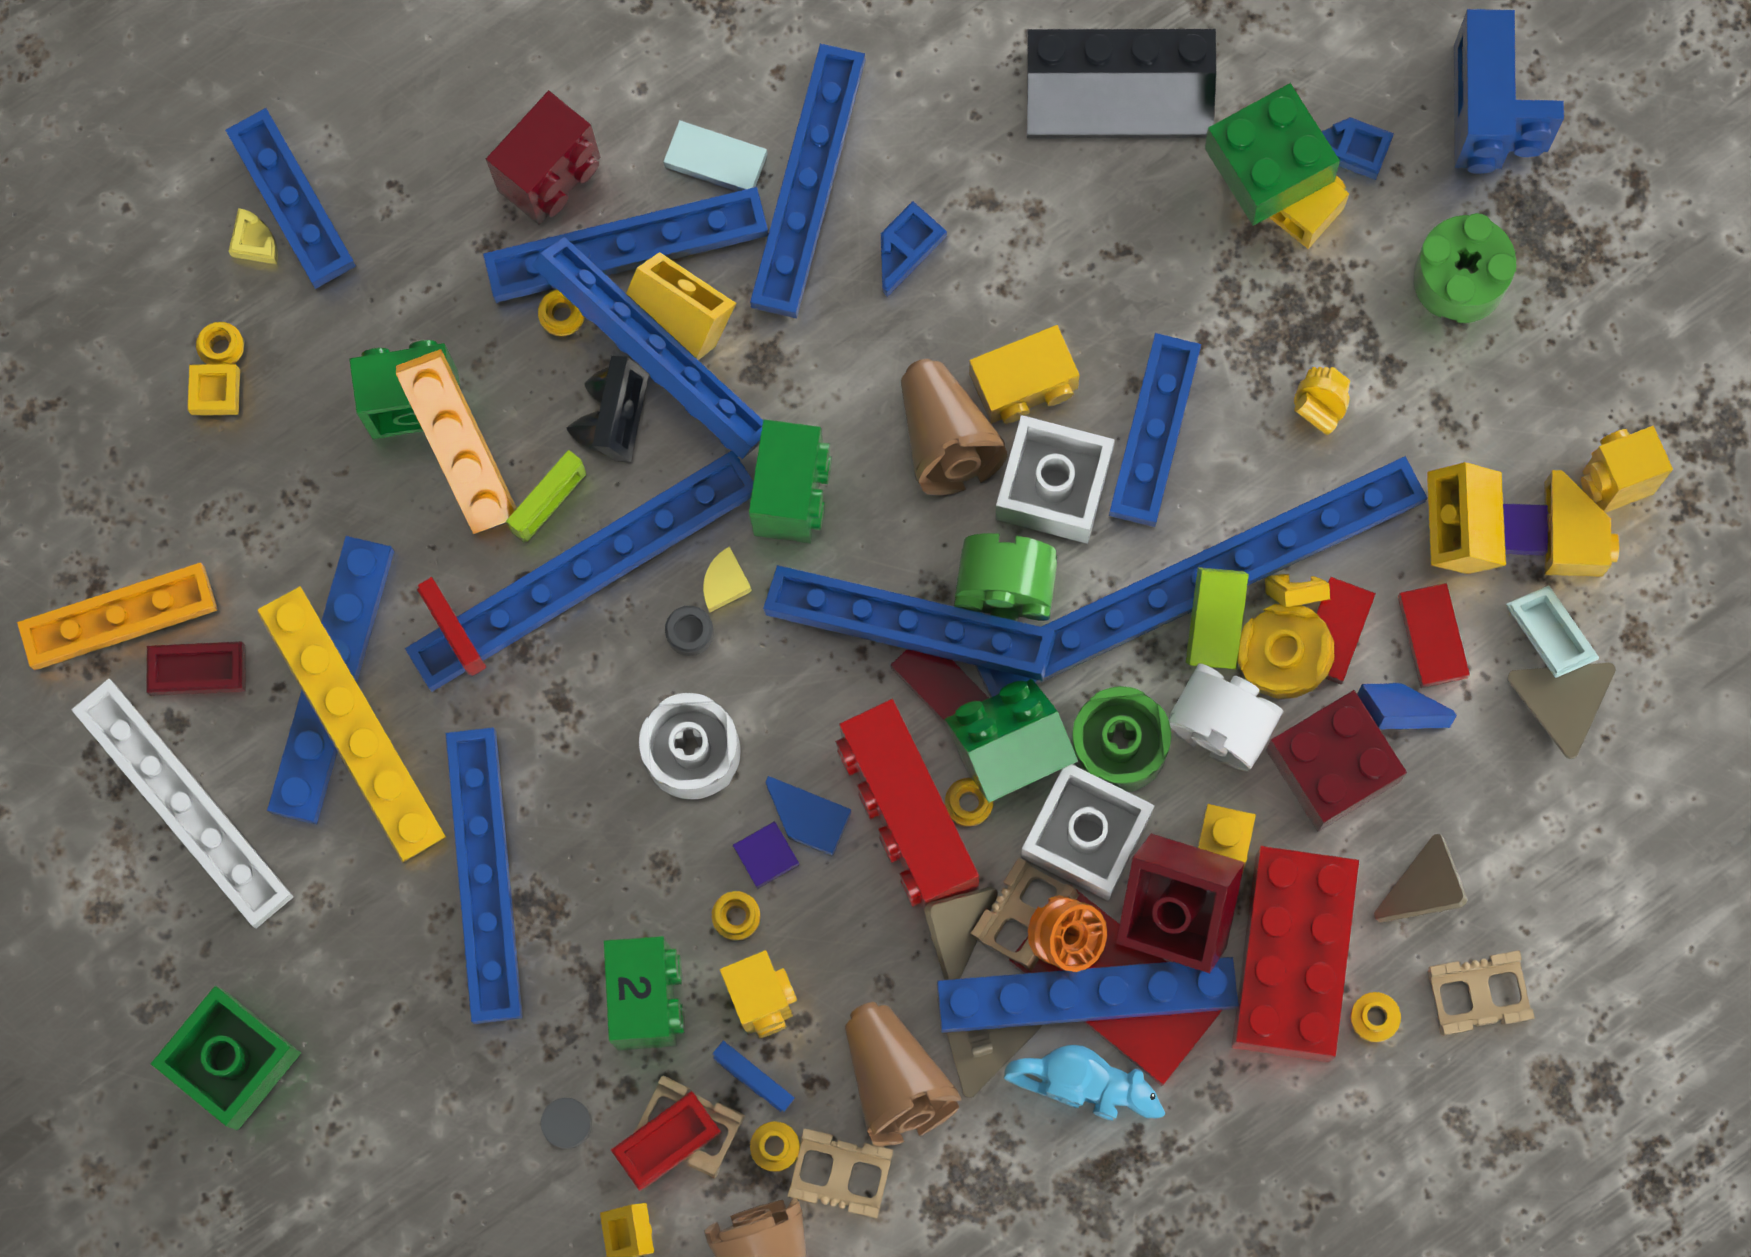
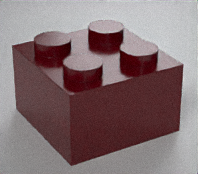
M548 90L488 155L486 162L497 191L540 225L547 216L554 217L563 209L568 201L567 194L578 182L585 183L594 175L599 166L598 160L601 157L591 124Z
M1355 690L1270 740L1266 749L1317 832L1399 784L1407 774L1406 769Z
M1151 833L1132 858L1116 943L1210 973L1228 945L1245 862Z

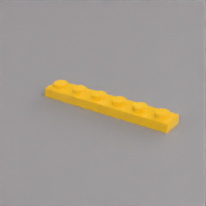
M301 586L257 609L258 615L402 863L446 838L445 834Z

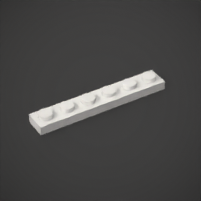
M110 679L106 680L71 709L254 928L257 929L294 897Z

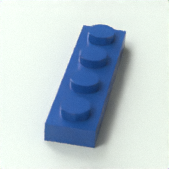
M267 108L226 129L225 131L314 288L316 289L355 268L356 265Z
M1155 333L1109 516L1152 527L1156 526L1201 344Z

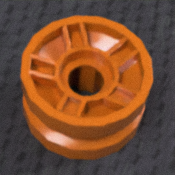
M1058 895L1048 898V904L1043 908L1037 907L1028 927V942L1034 955L1042 961L1066 971L1078 972L1089 968L1098 960L1103 952L1107 939L1106 922L1101 912L1093 906L1079 902L1071 897Z

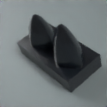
M611 356L609 367L598 371L584 383L588 393L601 403L600 411L584 415L566 427L569 434L581 445L600 451L614 461L631 462L649 373L628 356Z

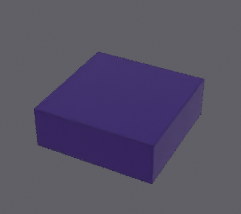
M1503 504L1505 554L1545 556L1548 552V505Z
M775 821L733 844V848L757 889L799 866L798 860Z

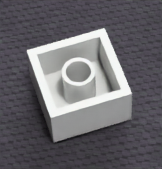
M1021 415L996 503L995 520L1088 544L1112 457L1115 439Z
M1071 764L1061 770L1022 847L1021 858L1109 901L1152 815L1155 805Z

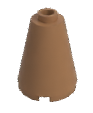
M921 359L912 363L901 378V388L916 481L921 485L922 490L926 494L941 496L966 490L963 482L978 476L980 483L989 479L1003 466L1008 457L1004 440L942 362Z
M869 1002L851 1012V1020L845 1025V1031L866 1130L873 1145L884 1147L903 1143L905 1141L901 1133L915 1128L919 1136L944 1123L959 1109L957 1101H961L958 1090L889 1006H878L876 1002Z
M793 1198L787 1208L784 1200H778L730 1216L733 1225L720 1231L718 1222L704 1230L706 1242L715 1257H807L803 1213L797 1198Z

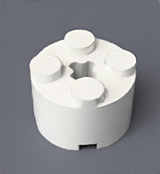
M1198 663L1170 713L1171 732L1192 747L1198 744L1211 752L1209 756L1233 768L1248 771L1256 763L1284 711L1276 704L1264 698H1256L1260 690L1247 680L1233 676L1231 682L1223 680V675L1205 664Z
M696 693L676 694L659 703V706L645 719L639 735L640 754L653 781L661 790L682 799L705 798L727 787L736 773L741 755L739 737L729 714L712 699ZM688 738H695L698 746H701L695 748L693 755H685L683 749H680L687 745Z

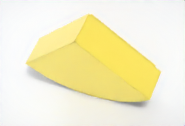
M238 208L228 251L231 257L277 264L278 249L270 229L254 213Z
M730 546L713 559L705 574L703 592L709 613L752 592L751 586Z

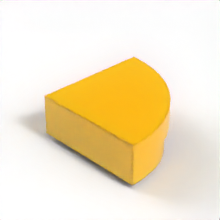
M1289 574L1272 575L1265 578L1266 594L1285 608L1330 599L1329 583L1315 576H1311V581L1302 583L1290 582Z

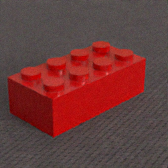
M893 698L840 723L841 739L835 741L838 747V755L847 774L851 776L857 773L861 780V783L856 785L859 791L858 796L869 819L871 820L878 816L883 827L878 829L879 839L891 863L900 860L904 871L899 873L901 877L900 883L911 906L914 907L921 904L925 912V907L929 902L979 890V874Z
M1260 846L1255 857L1238 991L1239 1006L1236 1009L1231 1048L1330 1062L1336 1057L1359 860Z

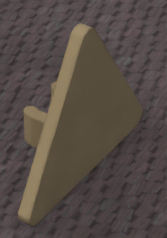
M1612 663L1587 664L1557 678L1554 677L1549 668L1512 670L1508 674L1507 680L1565 757L1574 759L1579 753L1616 668Z
M1435 834L1431 837L1377 908L1374 917L1380 923L1435 912L1441 913L1445 910L1461 908L1467 903L1468 899L1448 846L1440 834Z
M987 887L929 902L926 905L925 920L929 925L931 940L935 946L944 980L961 978L977 943V939L971 935V932L979 922L986 909L992 910V904L995 903L998 896L997 889Z
M1042 1025L947 1032L963 1095L967 1098L974 1097L1038 1032Z

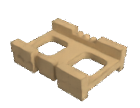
M1018 858L1003 881L1008 888L1001 890L1003 896L997 897L998 904H992L993 912L988 909L984 911L979 922L972 930L971 935L983 945L989 946L1024 966L1029 971H1032L1039 958L1034 955L1029 946L1028 939L1020 951L1012 952L996 942L998 934L1009 920H1014L1027 928L1029 927L1030 919L1036 909L1024 903L1022 897L1030 883L1035 879H1040L1055 887V896L1061 895L1077 899L1079 894L1074 887L1068 884L1064 885L1033 868L1021 858Z
M1520 950L1491 955L1488 960L1482 959L1479 962L1477 960L1471 963L1464 962L1461 967L1459 961L1429 967L1427 973L1431 982L1441 1035L1474 1030L1473 1025L1478 1027L1495 1024L1500 1020L1501 1024L1505 1025L1535 1018L1527 995L1520 963L1522 960ZM1512 973L1517 979L1520 1001L1517 1004L1498 1007L1492 1001L1488 980L1493 975ZM1462 981L1468 986L1472 1009L1468 1013L1448 1015L1443 1008L1440 987L1443 984Z
M664 1075L661 1076L634 1132L649 1122V1117L660 1098L666 1097L677 1102L689 1093L690 1088ZM696 1095L711 1118L728 1128V1136L717 1155L711 1156L701 1150H697L684 1161L688 1159V1166L715 1179L725 1155L746 1116L719 1102L714 1106L710 1101Z
M804 1128L787 1197L797 1198L798 1200L817 1204L819 1199L823 1205H827L830 1202L832 1207H836L838 1204L840 1209H845L848 1206V1212L877 1219L893 1156V1149L864 1143L863 1148H860L858 1145L839 1140L835 1142L831 1134ZM810 1150L829 1154L833 1158L829 1181L824 1186L806 1183L800 1178L804 1156ZM863 1162L878 1166L881 1169L882 1173L878 1191L874 1197L868 1198L852 1194L849 1191L848 1185L855 1163Z

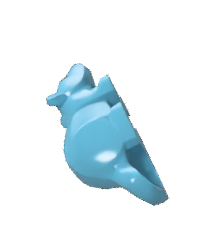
M1066 1045L1054 1049L1041 1059L1024 1058L1011 1061L1004 1071V1079L1006 1081L1074 1108L1082 1106L1084 1101L1095 1104L1093 1113L1110 1121H1113V1118L1116 1119L1118 1114L1114 1106H1127L1145 1118L1157 1119L1165 1115V1111L1155 1091L1144 1080L1143 1072L1140 1069H1134L1127 1074L1120 1069L1111 1067L1093 1050L1084 1046ZM1024 1074L1035 1075L1042 1079V1082H1037Z

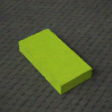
M568 450L506 520L511 532L523 543L531 539L586 476V470L579 457Z
M1198 567L1186 654V663L1188 665L1197 666L1198 663L1215 668H1237L1248 573L1244 571Z

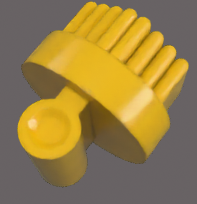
M1312 367V369L1308 370L1306 378L1298 385L1294 396V411L1325 435H1329L1347 411L1350 402L1348 394L1350 379L1334 367H1330V369L1328 367H1324V369L1322 367H1318V369Z

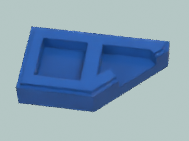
M1351 117L1321 131L1339 158V167L1374 180L1377 179L1394 133Z
M914 201L881 233L882 291L887 297L947 237V231Z
M1402 683L1362 684L1357 693L1380 730L1450 728L1457 716L1454 710Z
M768 776L765 783L788 838L833 856L851 815V809Z
M724 1040L712 1053L715 1062L778 1111L785 1112L795 1099V1097Z

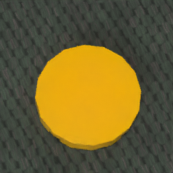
M1273 604L1263 609L1264 612L1255 619L1252 617L1244 625L1241 632L1237 660L1246 680L1255 685L1261 694L1276 699L1298 698L1315 690L1328 676L1334 661V640L1326 623L1312 609L1302 605L1285 608L1281 604Z

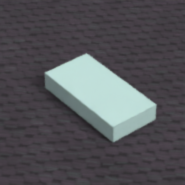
M679 120L663 163L665 168L734 191H741L756 187L768 153L765 148Z

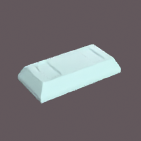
M1546 586L1506 604V607L1555 678L1598 660L1599 656L1550 586Z

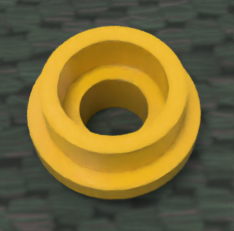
M559 290L551 291L545 295L538 307V318L542 327L548 333L555 336L573 334L582 326L585 319L579 309ZM567 308L571 311L570 316L563 321L556 320L554 318L556 310Z
M214 322L204 327L199 333L196 340V350L200 359L205 364H235L242 356L244 340L239 330L232 324ZM226 340L229 342L226 351L222 353H215L213 351L214 345L218 341Z
M969 777L954 782L945 795V806L951 819L962 826L972 827L983 823L990 816L993 809V801L988 803L976 783ZM965 795H973L977 798L979 804L976 809L966 811L960 806L961 798Z
M732 891L722 895L715 902L711 917L714 928L722 937L732 941H740L754 934L760 924L761 913L754 898L744 892ZM734 908H740L746 914L745 920L739 925H732L727 920L728 913Z
M1371 992L1361 996L1354 1003L1350 1018L1353 1029L1361 1038L1370 1042H1382L1392 1037L1398 1030L1401 1022V1013L1397 1003L1390 996L1380 992ZM1379 1008L1384 1012L1385 1021L1382 1025L1376 1026L1369 1022L1367 1017L1369 1009Z
M778 1121L767 1122L761 1125L753 1133L750 1141V1152L753 1160L762 1169L771 1172H779L789 1168L796 1161L800 1150L799 1139L795 1131L789 1125ZM772 1137H779L784 1142L783 1151L776 1156L769 1155L765 1150L767 1140Z

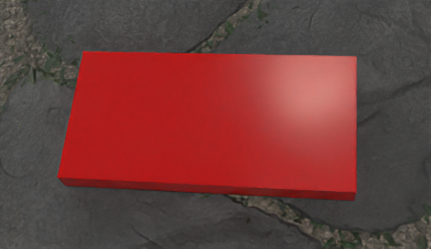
M1076 889L1079 894L1076 900L1089 904L1101 912L1107 928L1104 950L1098 960L1089 968L1167 962L1163 958L1117 944L1120 924ZM1028 936L1015 952H1018L1022 949L1023 945L1028 939ZM1010 958L1008 960L1011 965L1023 974L1064 971L1041 959L1038 960L1032 971H1029ZM1223 1010L1082 1022L1163 1086Z

